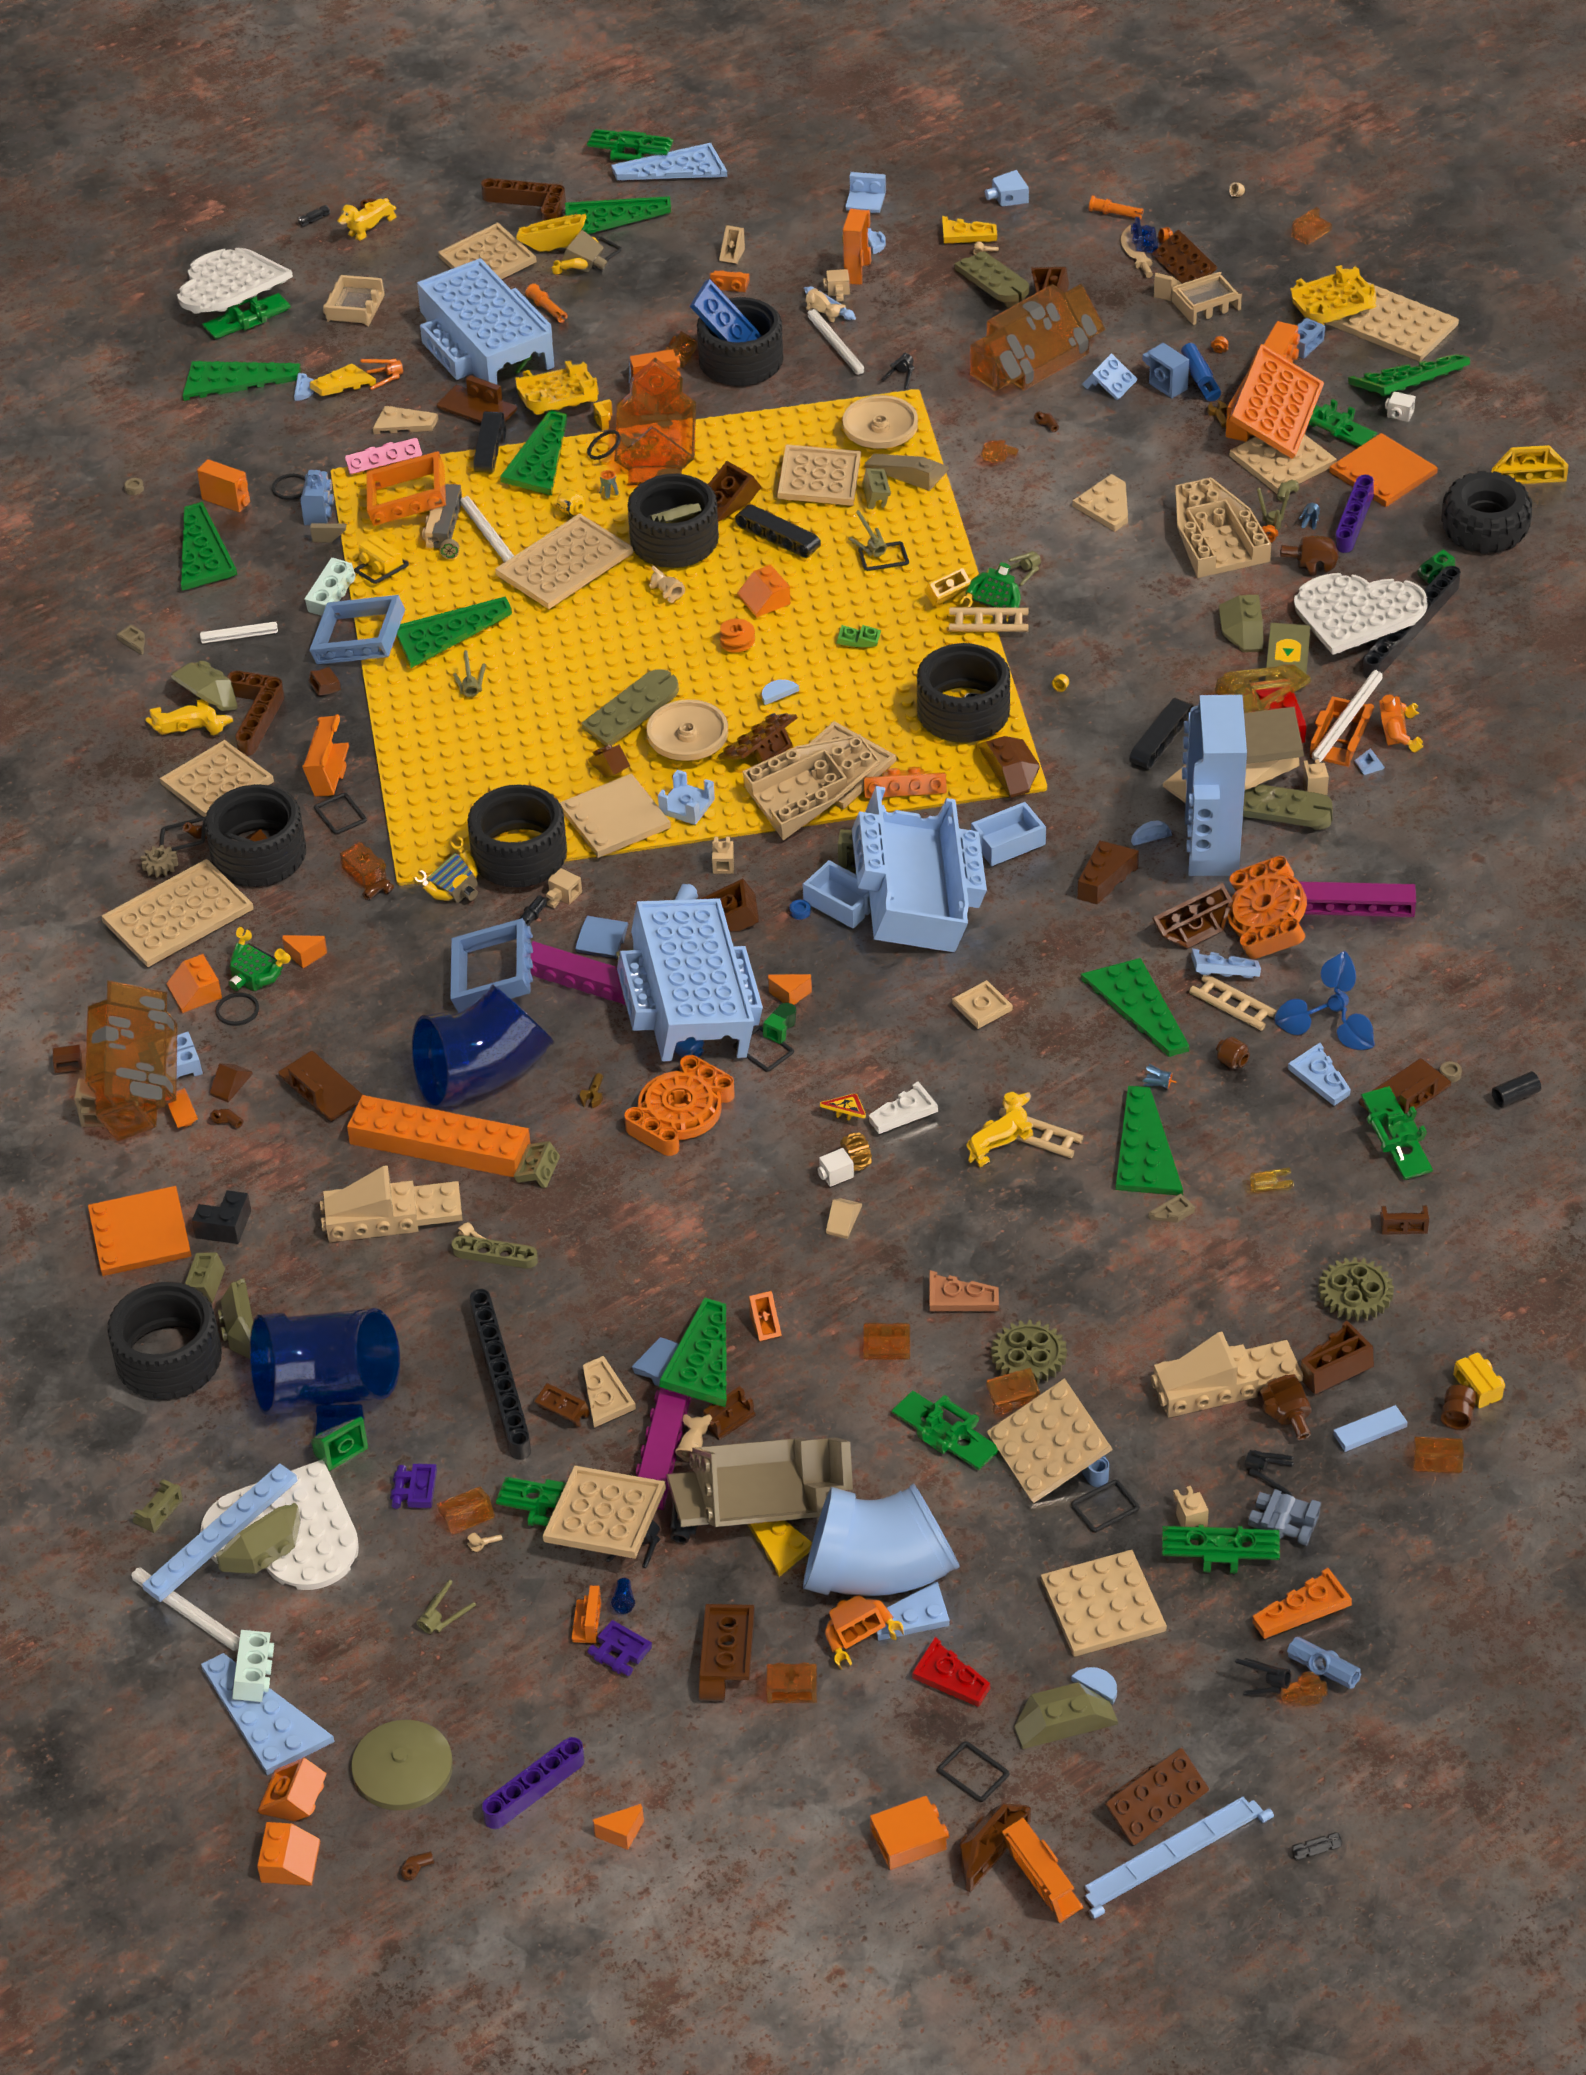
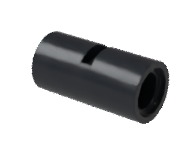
M1531 1071L1493 1087L1492 1097L1495 1103L1502 1108L1540 1092L1541 1082L1538 1076Z

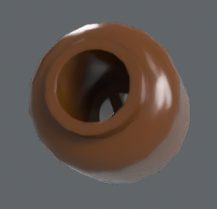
M1235 1037L1221 1040L1216 1047V1051H1218L1217 1059L1231 1069L1243 1067L1250 1056L1248 1046Z

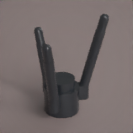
M904 352L890 365L891 369L885 374L882 381H885L896 369L900 372L908 371L904 387L907 390L912 372L915 369L912 366L914 363L913 357Z
M1249 1450L1245 1460V1468L1250 1469L1249 1475L1256 1476L1282 1493L1292 1496V1492L1263 1475L1260 1471L1266 1470L1268 1462L1294 1466L1293 1462L1286 1461L1293 1460L1294 1457Z
M673 1501L670 1538L677 1543H688L690 1536H695L698 1525L681 1527Z
M653 1520L642 1544L651 1543L643 1568L648 1567L654 1549L660 1541V1538L657 1536L660 1532V1527ZM611 1554L606 1558V1562H610L617 1555Z
M1248 1658L1244 1660L1235 1659L1237 1664L1267 1672L1266 1682L1271 1685V1687L1244 1691L1245 1696L1265 1693L1280 1694L1281 1688L1287 1689L1290 1686V1669L1274 1667Z

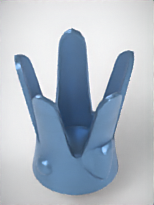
M605 470L601 473L599 494H601L604 486L607 499L610 497L611 484L615 494L619 495L614 471Z
M1308 503L1304 507L1303 514L1299 517L1301 519L1305 515L1301 525L1302 528H1305L1309 520L1312 519V529H1316L1317 520L1319 521L1318 515L1320 514V507L1316 503Z
M1151 1064L1146 1067L1151 1073L1147 1074V1078L1143 1079V1082L1147 1083L1143 1086H1161L1169 1089L1171 1082L1177 1083V1081L1172 1080V1072L1162 1071Z

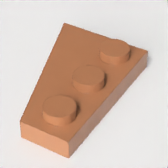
M930 1270V1311H999V1287L975 1281L967 1283L957 1280L955 1276L949 1275L948 1278L939 1276L937 1272Z

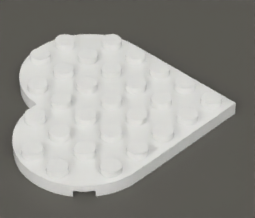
M235 248V251H225V249L207 253L191 263V269L188 270L190 280L180 287V293L177 294L180 306L192 311L194 314L210 311L222 312L227 310V307L240 304L247 298L255 297L262 291L270 290L277 284L285 283L293 275L291 270L251 250Z
M1341 573L1316 577L1303 584L1299 588L1297 596L1294 597L1297 614L1306 625H1310L1312 632L1332 655L1368 641L1376 640L1384 635L1395 633L1408 626H1413L1422 618L1427 610L1426 593L1419 585L1405 580L1402 583L1394 581V579H1383L1369 583L1364 578L1353 574L1351 577L1341 576Z
M323 1460L292 1470L291 1472L297 1475L298 1481L245 1527L247 1528L277 1507L293 1503L298 1505L301 1522L295 1548L287 1555L272 1562L266 1568L271 1577L282 1585L286 1583L296 1586L298 1590L320 1589L337 1582L351 1570L350 1566L355 1558H357L359 1551L355 1527ZM255 1484L233 1491L217 1500L206 1512L201 1524V1532ZM214 1554L211 1559L218 1564L216 1554Z

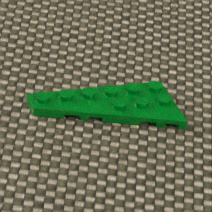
M670 196L565 203V216L574 214L586 215V220L581 230L587 234L671 213Z
M552 410L547 413L501 474L500 480L502 483L552 495L567 424V414Z
M505 596L402 623L399 626L396 637L410 667L413 668L510 616L512 608Z
M704 1298L664 1371L659 1387L726 1407V1304Z

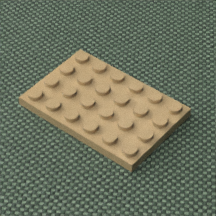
M1374 285L1376 293L1375 308L1366 309L1358 314L1326 323L1421 362L1458 325L1459 319Z
M578 514L497 567L495 571L497 576L550 609L631 555L633 547L582 514Z
M205 859L102 915V921L147 967H150L253 910V903L208 859Z

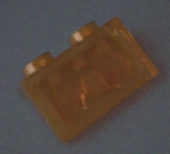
M1315 207L1293 221L1292 237L1309 245L1330 232L1332 224L1320 218V209Z
M681 331L678 337L673 336L669 343L671 348L667 346L665 350L673 349L675 356H679L680 367L684 368L698 347V341Z
M865 1323L864 1360H910V1324Z
M1031 1368L986 1381V1386L994 1404L992 1409L994 1414L1000 1412L1001 1414L1009 1413L1014 1408L1025 1406L1040 1395V1390Z
M1414 1437V1469L1416 1471L1461 1473L1463 1471L1464 1448L1462 1439Z
M481 1486L437 1504L438 1511L446 1520L451 1534H456L495 1517L490 1497Z

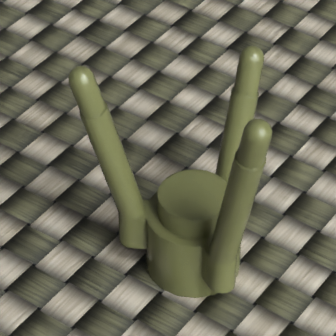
M1257 488L1263 515L1262 521L1266 522V526L1273 525L1275 529L1279 530L1284 519L1290 490L1286 491L1281 510L1277 509L1267 514L1261 489Z
M859 510L856 511L859 519L871 536L867 542L868 548L852 537L848 539L859 548L861 547L869 556L879 557L883 555L887 545L879 529L875 528L876 537Z
M1034 551L1008 560L1009 562L1021 560L1010 565V570L1020 565L1024 570H1031L1020 582V586H1023L1035 572L1039 571L1038 566L1041 564V559Z
M465 650L464 660L467 677L461 682L456 673L453 676L460 688V694L473 697L482 691L481 685L486 664H482L477 681L475 677L471 676L468 651Z
M452 1580L447 1581L440 1593L435 1595L426 1611L417 1620V1625L427 1634H432L434 1630L440 1633L445 1626L476 1606V1603L472 1602L441 1623L442 1616L436 1610V1607L451 1586Z

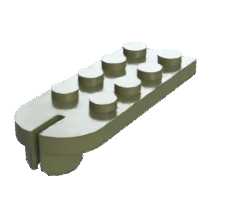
M985 251L954 263L956 271L995 299L1004 302L1007 308L1017 309L1019 308V302L1022 307L1026 303V296L1029 294V283Z
M656 669L646 673L581 723L582 728L605 746L615 744L678 694L679 684L674 674L671 675V672L664 669Z
M1262 784L1244 791L1243 817L1309 826L1316 830L1328 828L1333 821L1332 801L1324 794Z

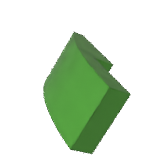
M841 625L837 644L852 647H874L878 644L881 630L862 625L861 630Z

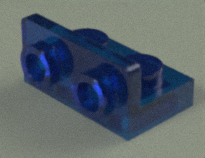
M1135 217V222L1131 224V234H1133L1132 243L1135 244L1136 251L1154 252L1159 247L1155 227L1149 225L1141 226L1140 218Z
M327 1404L316 1406V1435L358 1417L363 1418L365 1425L362 1404Z

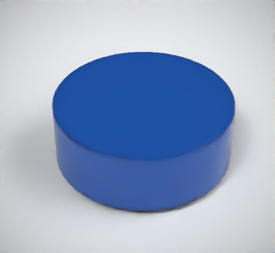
M795 900L790 904V915L793 918L802 920L810 916L811 906L809 902Z

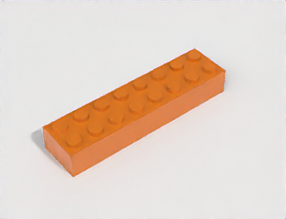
M1277 321L1264 346L1293 363L1299 355V349H1297L1300 340L1298 326ZM1245 376L1227 407L1226 437L1247 442L1252 434L1229 420L1246 378Z
M362 1095L347 1126L351 1145L513 1178L527 1145L531 1144L529 1128Z

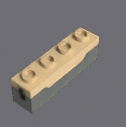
M446 484V506L429 510L430 515L426 516V528H423L422 538L426 540V547L440 548L444 540L452 539L461 507V485Z

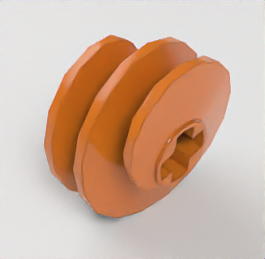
M729 619L720 626V644L726 651L742 652L752 647L755 642L754 626L744 619Z

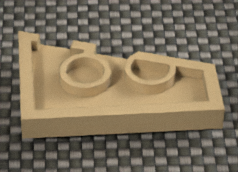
M385 406L373 427V434H380V431L389 430L390 433H397L398 430L406 429L409 432L433 431L438 421V414Z
M604 1356L583 1365L594 1428L636 1409L635 1402Z

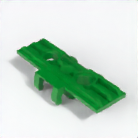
M595 129L591 133L587 146L612 150L610 154L611 161H631L644 158V154L667 156L673 144V139L646 135V133L625 130L618 132ZM625 148L636 149V155L625 154Z
M279 293L261 300H257V296L243 300L240 304L227 307V310L224 311L225 315L203 323V327L215 339H219L238 330H247L267 322L268 318L287 311L291 308V305ZM249 302V310L242 312L238 308V306Z
M1334 399L1331 400L1330 405L1324 404L1323 407L1315 405L1308 425L1313 427L1318 426L1331 432V435L1337 436V438L1357 447L1362 446L1377 435V432L1353 422L1354 408L1349 407L1348 413L1343 412L1341 414L1337 412L1338 401Z
M1390 1086L1361 1094L1370 1113L1366 1120L1369 1124H1372L1382 1144V1151L1390 1152L1403 1179L1406 1180L1433 1172V1168L1419 1141L1424 1140L1427 1131L1424 1126H1420L1418 1130L1414 1122L1417 1115L1414 1106L1410 1107L1409 1111L1404 1114ZM1383 1126L1387 1128L1392 1140H1389ZM1408 1147L1412 1153L1403 1154L1400 1148Z
M911 1391L892 1410L894 1415L917 1429L918 1438L942 1454L949 1450L978 1470L999 1452L993 1442L973 1430L979 1422V1416L976 1414L971 1415L951 1402L950 1398L946 1395L932 1403L915 1391ZM943 1410H948L965 1422L957 1421L952 1426L943 1419ZM928 1415L926 1422H924L921 1418ZM961 1439H966L970 1441V1444L961 1446L957 1442Z
M505 1477L496 1499V1504L530 1511L528 1517L529 1526H534V1524L547 1526L551 1517L543 1515L546 1514L548 1507L556 1508L566 1483L546 1479L545 1484ZM530 1493H536L539 1495L535 1499H530L527 1497V1495Z
M1199 1524V1527L1163 1526L1162 1556L1203 1557V1572H1211V1562L1230 1563V1573H1238V1559L1280 1560L1279 1530L1243 1529V1526H1237V1528L1204 1527V1524ZM1190 1540L1198 1541V1545H1193ZM1250 1541L1252 1543L1249 1547H1242L1244 1542Z

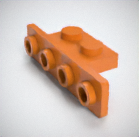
M909 767L908 770L902 771L899 768L887 769L888 771L883 772V776L864 778L865 798L872 797L876 786L885 787L883 797L942 794L947 792L946 773H925L924 769H920V767Z

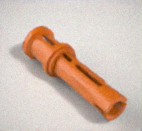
M1093 195L1089 202V211L1091 212L1095 210L1103 212L1105 215L1113 213L1139 220L1142 219V208L1113 203L1110 199L1103 200Z
M534 283L527 287L525 295L527 298L533 299L536 306L543 307L560 323L565 321L561 316L567 319V313L549 299L548 294L545 291H541L537 284Z

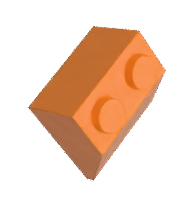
M771 564L753 571L737 592V596L756 618L791 604L790 586Z
M204 954L183 961L166 983L182 1013L222 999L219 980Z
M304 1757L275 1769L257 1812L262 1815L294 1822L309 1817L315 1810V1801L323 1790V1781L327 1773Z
M266 1822L258 1861L261 1883L312 1886L320 1839L291 1823Z

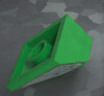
M362 1417L334 1426L311 1439L314 1455L318 1460L325 1462L328 1471L333 1470L368 1449Z

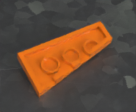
M1326 1568L1322 1571L1321 1576L1316 1579L1312 1577L1298 1591L1292 1590L1287 1593V1598L1281 1602L1275 1601L1253 1615V1624L1265 1639L1352 1606V1598L1331 1570Z

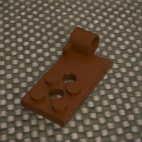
M705 1605L699 1675V1700L725 1701L726 1680H749L755 1613L754 1605ZM725 1624L734 1625L732 1627H724ZM728 1641L732 1642L733 1644L723 1645L722 1643Z

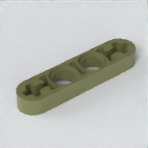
M458 1236L452 1241L453 1254L458 1258L525 1269L533 1268L538 1263L537 1250L532 1246L470 1236ZM483 1247L490 1249L487 1253L478 1252ZM510 1251L511 1255L503 1257L500 1253Z

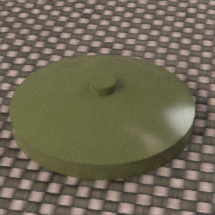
M415 1720L392 1721L373 1729L360 1741L352 1758L353 1779L360 1794L370 1803L388 1810L414 1809L432 1801L447 1786L453 1770L452 1753L446 1738L429 1724Z

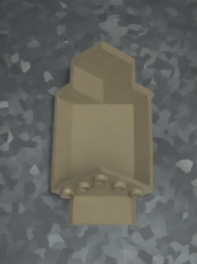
M837 1437L812 1440L793 1438L694 1447L689 1457L693 1472L666 1474L681 1527L707 1524L720 1527L820 1517L826 1496L831 1487L845 1491L853 1490L850 1441Z

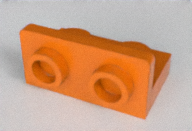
M725 271L710 273V279L720 290L746 292L750 280L748 273Z
M590 1585L589 1595H584V1599L577 1600L572 1642L596 1643L601 1610L600 1586Z

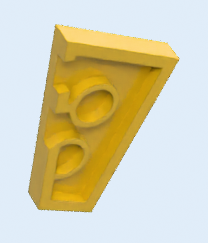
M348 364L343 368L311 381L310 389L321 396L343 392L344 388L352 387L353 389H359L360 385L363 384L373 386L376 384V379L354 364Z
M785 1520L748 1524L758 1543L765 1550L768 1560L774 1565L779 1577L810 1552L812 1542Z

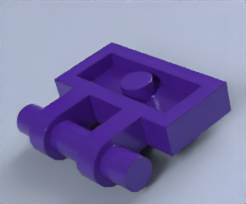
M413 1464L412 1471H406V1466L398 1465L397 1471L393 1476L395 1485L390 1495L392 1500L391 1506L398 1509L401 1507V1502L407 1500L408 1508H432L437 1465ZM410 1483L409 1488H404V1484Z
M611 1620L598 1635V1642L602 1646L597 1648L591 1645L588 1649V1654L593 1656L594 1660L600 1664L605 1663L611 1666L612 1671L630 1676L633 1668L627 1665V1663L632 1661L638 1665L652 1649V1642ZM613 1650L620 1656L618 1658H615L611 1656L609 1653Z

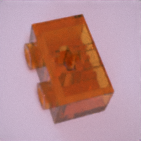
M361 842L340 853L342 868L365 889L373 883L386 879V864L383 859L374 855L369 847H365Z
M767 1664V1703H817V1664Z

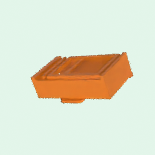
M850 209L843 227L844 269H848L850 284L862 285L863 265L868 266V264H871V247H868L870 210Z
M1332 696L1326 710L1320 711L1315 722L1318 728L1310 745V758H1312V753L1325 737L1333 717L1339 718L1351 700ZM1363 704L1351 722L1359 724L1351 740L1347 741L1338 738L1336 741L1348 744L1347 750L1332 746L1322 761L1346 767L1350 766L1351 759L1367 723L1370 721V716L1374 710L1373 704Z
M338 714L335 716L318 717L319 725L316 726L317 730L314 732L305 763L302 766L315 797L334 795L339 778L343 779L345 774V758L349 744H333L332 742L333 734L337 731L340 721Z
M1024 1817L1002 1831L1010 1855L1050 1910L1054 1911L1059 1923L1083 1909L1082 1904L1072 1892L1074 1886L1058 1866V1859L1043 1839L1040 1841Z

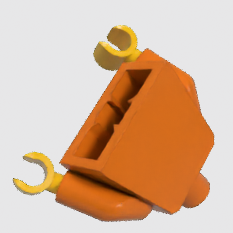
M1390 694L1385 695L1379 703L1388 746L1401 743L1405 746L1408 745L1412 752L1419 751L1423 748V741L1419 737L1410 740V737L1407 735L1405 715L1408 718H1413L1419 714L1415 710L1418 708V705L1412 703L1407 707L1406 704L1401 702L1400 697H1394Z
M860 1595L848 1601L842 1600L837 1604V1607L830 1610L831 1620L828 1622L825 1630V1636L833 1653H836L835 1662L841 1670L843 1669L840 1662L844 1659H847L850 1666L852 1665L849 1655L842 1649H847L886 1627L885 1624L888 1625L891 1639L897 1640L894 1630H899L904 1635L902 1623L892 1620L894 1617L881 1601L866 1600Z

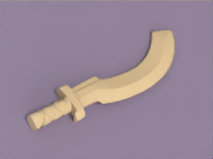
M1131 224L1121 235L1122 247L1130 257L1136 259L1135 267L1137 269L1142 268L1146 277L1150 278L1153 276L1149 267L1152 265V260L1146 257L1145 252H1140L1135 246L1133 237L1140 228L1135 224Z

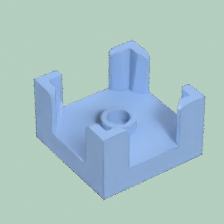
M677 770L673 775V789L668 796L665 795V790H661L658 794L659 808L666 816L693 825L697 824L715 800L713 781L705 779L704 790L687 785V774L680 770Z

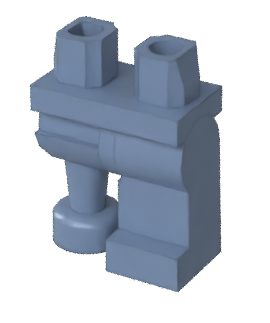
M1275 1489L1272 1495L1260 1492L1255 1507L1265 1510V1513L1252 1510L1248 1525L1260 1530H1279L1280 1538L1284 1535L1298 1538L1299 1544L1307 1546L1319 1518L1321 1502L1311 1500V1503L1295 1499L1289 1494H1281V1491Z

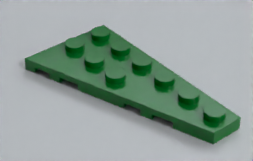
M1455 354L1437 358L1436 362L1421 361L1418 362L1419 366L1410 367V364L1383 369L1381 374L1364 373L1362 378L1349 376L1348 384L1387 396L1391 395L1393 391L1405 390L1408 386L1419 385L1420 382L1433 380L1434 377L1439 375H1447L1450 371L1462 370L1464 366L1470 365V357Z
M192 361L183 392V401H188L193 396L204 398L207 397L206 394L215 392L221 395L247 390V387L254 385L260 388L264 387V384L271 382L277 385L297 381L298 373L301 372L300 363Z
M203 502L185 506L182 591L236 576L237 569Z
M1141 958L1081 973V980L1085 984L1089 983L1096 994H1101L1106 998L1112 1008L1128 1022L1132 1021L1137 1026V1030L1142 1034L1146 1033L1152 1039V1043L1168 1057L1189 1052L1187 1040Z
M1128 1086L1116 1190L1175 1196L1183 1195V1187L1150 1087Z

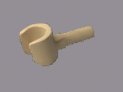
M982 242L975 243L973 254L976 255L983 251L998 252L999 247H987Z
M464 1223L458 1227L460 1230L458 1232L459 1236L486 1239L475 1232L470 1223Z
M472 1533L467 1537L470 1541L467 1545L474 1552H479L484 1545L501 1541L502 1535L481 1539L478 1534Z

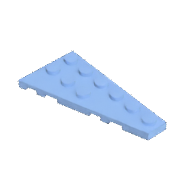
M711 143L671 151L667 156L653 155L612 165V172L617 180L727 177V170Z
M224 1653L201 1664L202 1670L267 1776L274 1773L275 1769L299 1760L334 1742L333 1735L270 1688L268 1692H263L262 1702L232 1699L237 1663Z

